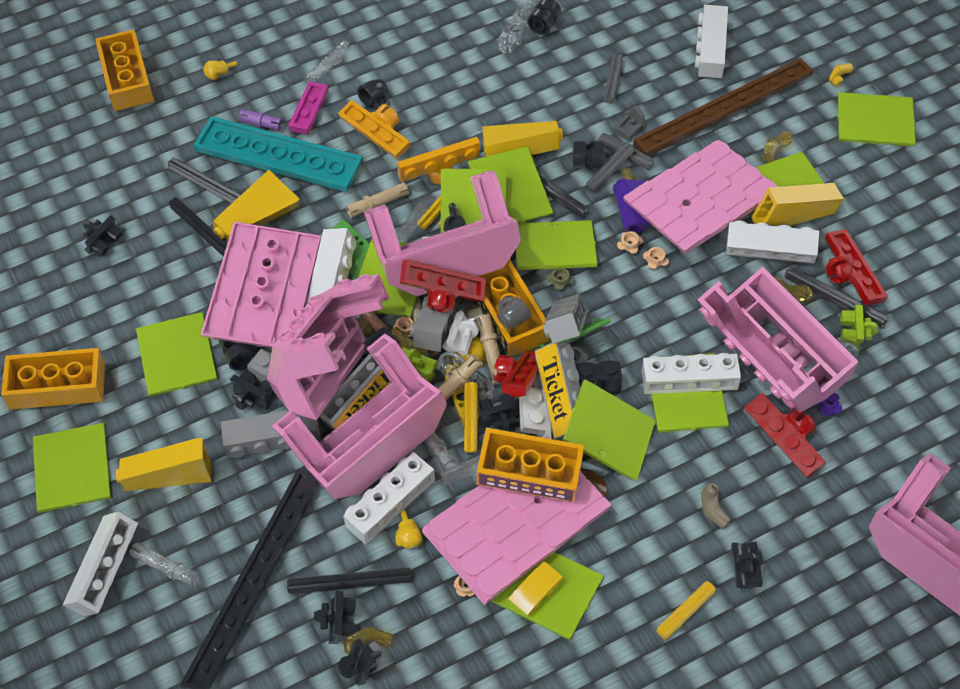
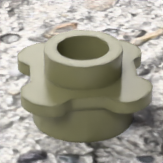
M558 268L554 269L552 274L547 276V281L552 282L556 290H563L564 286L573 283L574 278L569 276L567 269Z

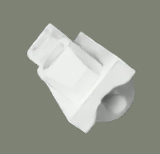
M461 310L457 312L453 323L449 326L448 338L444 341L442 347L450 354L458 352L462 356L466 355L472 338L478 335L479 327L473 319H467Z

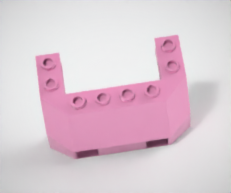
M490 170L470 177L483 220L403 246L399 245L388 207L385 204L363 211L377 256L390 285L415 296L427 293L424 289L400 284L403 260L420 262L473 276H480L504 268L520 244L521 238L518 222L508 215L496 172Z
M764 267L760 268L729 296L722 283L718 281L698 299L702 306L699 310L705 316L704 319L710 326L718 328L725 337L724 343L732 351L736 349L740 353L738 356L747 367L751 364L756 369L754 374L762 383L767 381L772 386L770 391L776 398L780 399L782 397L783 402L790 409L795 408L798 412H802L827 399L851 378L859 362ZM764 318H767L779 330L773 337L759 325ZM811 363L814 367L806 373L804 367Z
M365 274L351 281L344 279L320 295L311 297L308 300V304L298 312L299 315L289 323L286 331L279 335V339L272 347L267 379L275 394L289 411L317 420L364 354L363 342L366 341V338L355 315L380 310L383 308L382 301L390 298L379 274L371 276Z
M386 334L371 344L367 350L391 383L323 440L318 442L302 420L296 417L292 411H289L272 425L295 456L333 499L359 495L435 432L447 406L442 392L419 375L398 343Z
M929 453L919 461L894 499L876 512L869 525V529L883 559L960 616V531L925 507L951 467Z

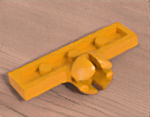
M351 100L338 113L339 118L398 160L411 147V143L393 130V127L400 121L397 112L392 107L388 108L389 105L382 104L375 112L371 113Z
M477 137L399 161L397 162L398 176L401 182L427 174L430 182L441 185V169H452L456 164L480 157V142Z

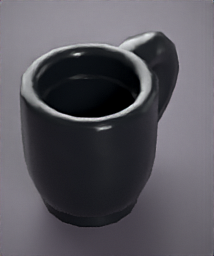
M370 80L358 87L357 94L364 105H373L376 110L382 104L389 105V100L386 96L387 86L383 80ZM383 98L384 102L378 104L377 102Z
M450 203L448 205L450 216L444 222V232L467 225L465 219L457 214L456 204Z

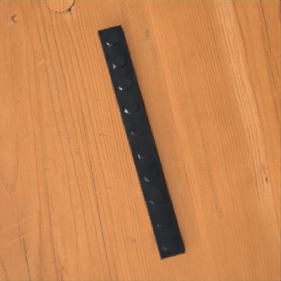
M297 469L180 683L182 689H210L319 485V482L311 473Z

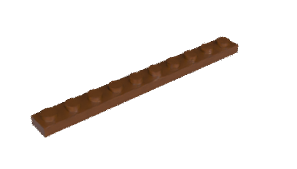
M799 58L635 138L633 145L638 151L650 156L811 77L813 70Z

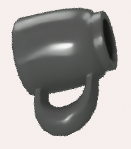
M508 296L501 299L498 304L499 314L497 318L506 330L514 329L532 317L529 309L519 297L513 298Z

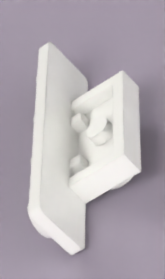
M539 374L534 382V388L531 387L526 396L519 397L521 432L537 434V437L542 438L548 436L552 439V428Z

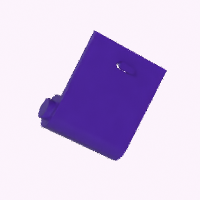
M620 179L613 185V192L625 233L635 232L638 234L646 226H653L627 204L623 198L650 180Z

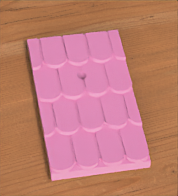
M718 140L698 153L695 152L673 168L665 170L652 180L646 181L623 198L627 204L686 254L729 227V222L738 221L756 210L767 189L777 186L773 181L764 177L757 168L747 163L742 156L731 150L726 143Z
M234 222L201 336L215 340L219 339L272 348L279 339V335L286 331L289 323L305 307L321 236Z
M581 471L575 502L479 485L457 500L454 505L433 518L424 526L422 532L480 601L486 605L607 512L611 504L586 479Z

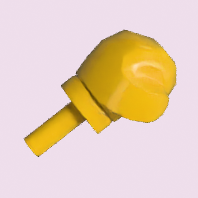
M212 60L205 63L203 72L209 79L217 80L219 76L227 74L229 68L238 66L237 61L226 64L223 60Z
M402 510L400 512L402 522L398 525L399 529L396 531L395 541L399 547L402 546L405 549L414 548L422 543L423 537L415 521L408 519L406 511Z

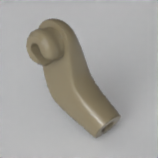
M709 483L701 491L703 512L709 520L724 530L731 519L719 505L718 486L714 483Z

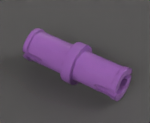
M245 109L240 111V114L244 115H239L240 122L256 125L257 128L266 127L276 131L281 129V126L273 123L282 124V118L265 115V112L256 113Z

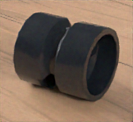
M555 0L538 1L534 10L527 18L528 27L534 33L539 35L549 33L561 14V7Z
M573 141V168H585L587 165L591 168H601L603 166V141H591L590 144H587L586 141Z
M218 340L228 365L232 370L240 371L247 369V365L256 356L253 345Z

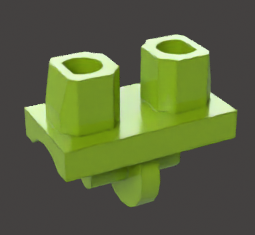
M855 305L854 311L842 310L840 325L852 326V329H842L840 343L852 345L854 352H860V343L864 341V336L865 340H871L872 336L878 333V325L871 322V318H865L863 322V305Z
M403 347V352L419 375L430 383L435 376L434 370L439 365L438 362L419 354V351L416 349L409 350Z

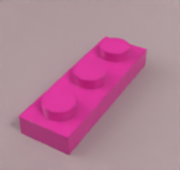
M308 82L289 122V131L309 135L329 92L328 85Z

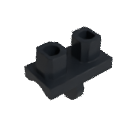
M110 215L103 223L96 219L94 223L87 220L83 224L86 230L83 236L88 238L85 241L87 247L84 251L88 254L93 251L100 256H103L108 251L109 244L103 240L108 237L116 242L122 236V230L115 224L116 218Z
M248 370L239 377L234 374L230 378V381L234 383L233 398L236 399V407L243 410L247 406L253 408L256 404L267 410L271 406L269 398L274 391L268 381L263 380L258 387L254 386L257 378Z
M505 393L500 396V405L493 406L491 399L480 401L479 418L481 428L492 425L494 429L502 427L503 431L509 432V424L515 423L516 418L520 417L519 399H515Z
M757 542L745 544L731 543L736 588L753 589L754 587H762L763 582Z
M344 591L335 592V598L331 599L330 610L329 603H322L321 610L314 612L313 619L321 622L320 629H328L329 623L328 644H337L339 639H352L355 634V623L342 621L343 615H354L356 600L343 597Z
M360 638L353 641L349 655L342 657L338 663L339 674L349 679L356 677L358 686L364 684L368 674L377 668L375 659L381 657V648L375 640L366 644Z

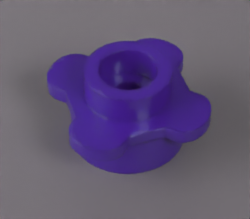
M833 393L827 399L819 402V412L825 416L840 414L842 406L839 405V395Z

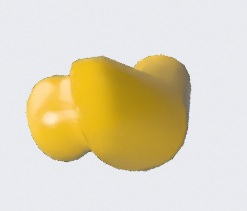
M852 64L836 65L829 76L830 84H833L835 87L840 86L841 82H843L842 74L853 71Z

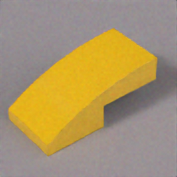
M544 561L522 582L510 596L509 600L530 616L543 599L552 594L564 577Z

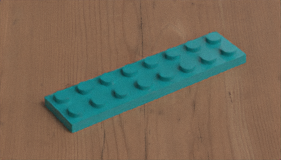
M213 116L210 117L193 145L196 152L266 171L270 170L277 174L343 192H348L363 163V156Z

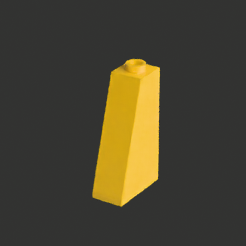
M557 121L482 126L485 157L527 146L530 154L535 155L560 149L559 141H563L562 128H558Z
M268 170L213 220V231L222 239L225 238L228 241L234 222L262 226L296 209L299 206L300 199Z
M835 183L771 187L765 192L751 218L755 224L766 223L769 226L776 227L780 225L792 226L835 214L844 198Z
M196 438L121 458L119 468L116 469V481L121 483L124 491L211 482V459L203 438Z

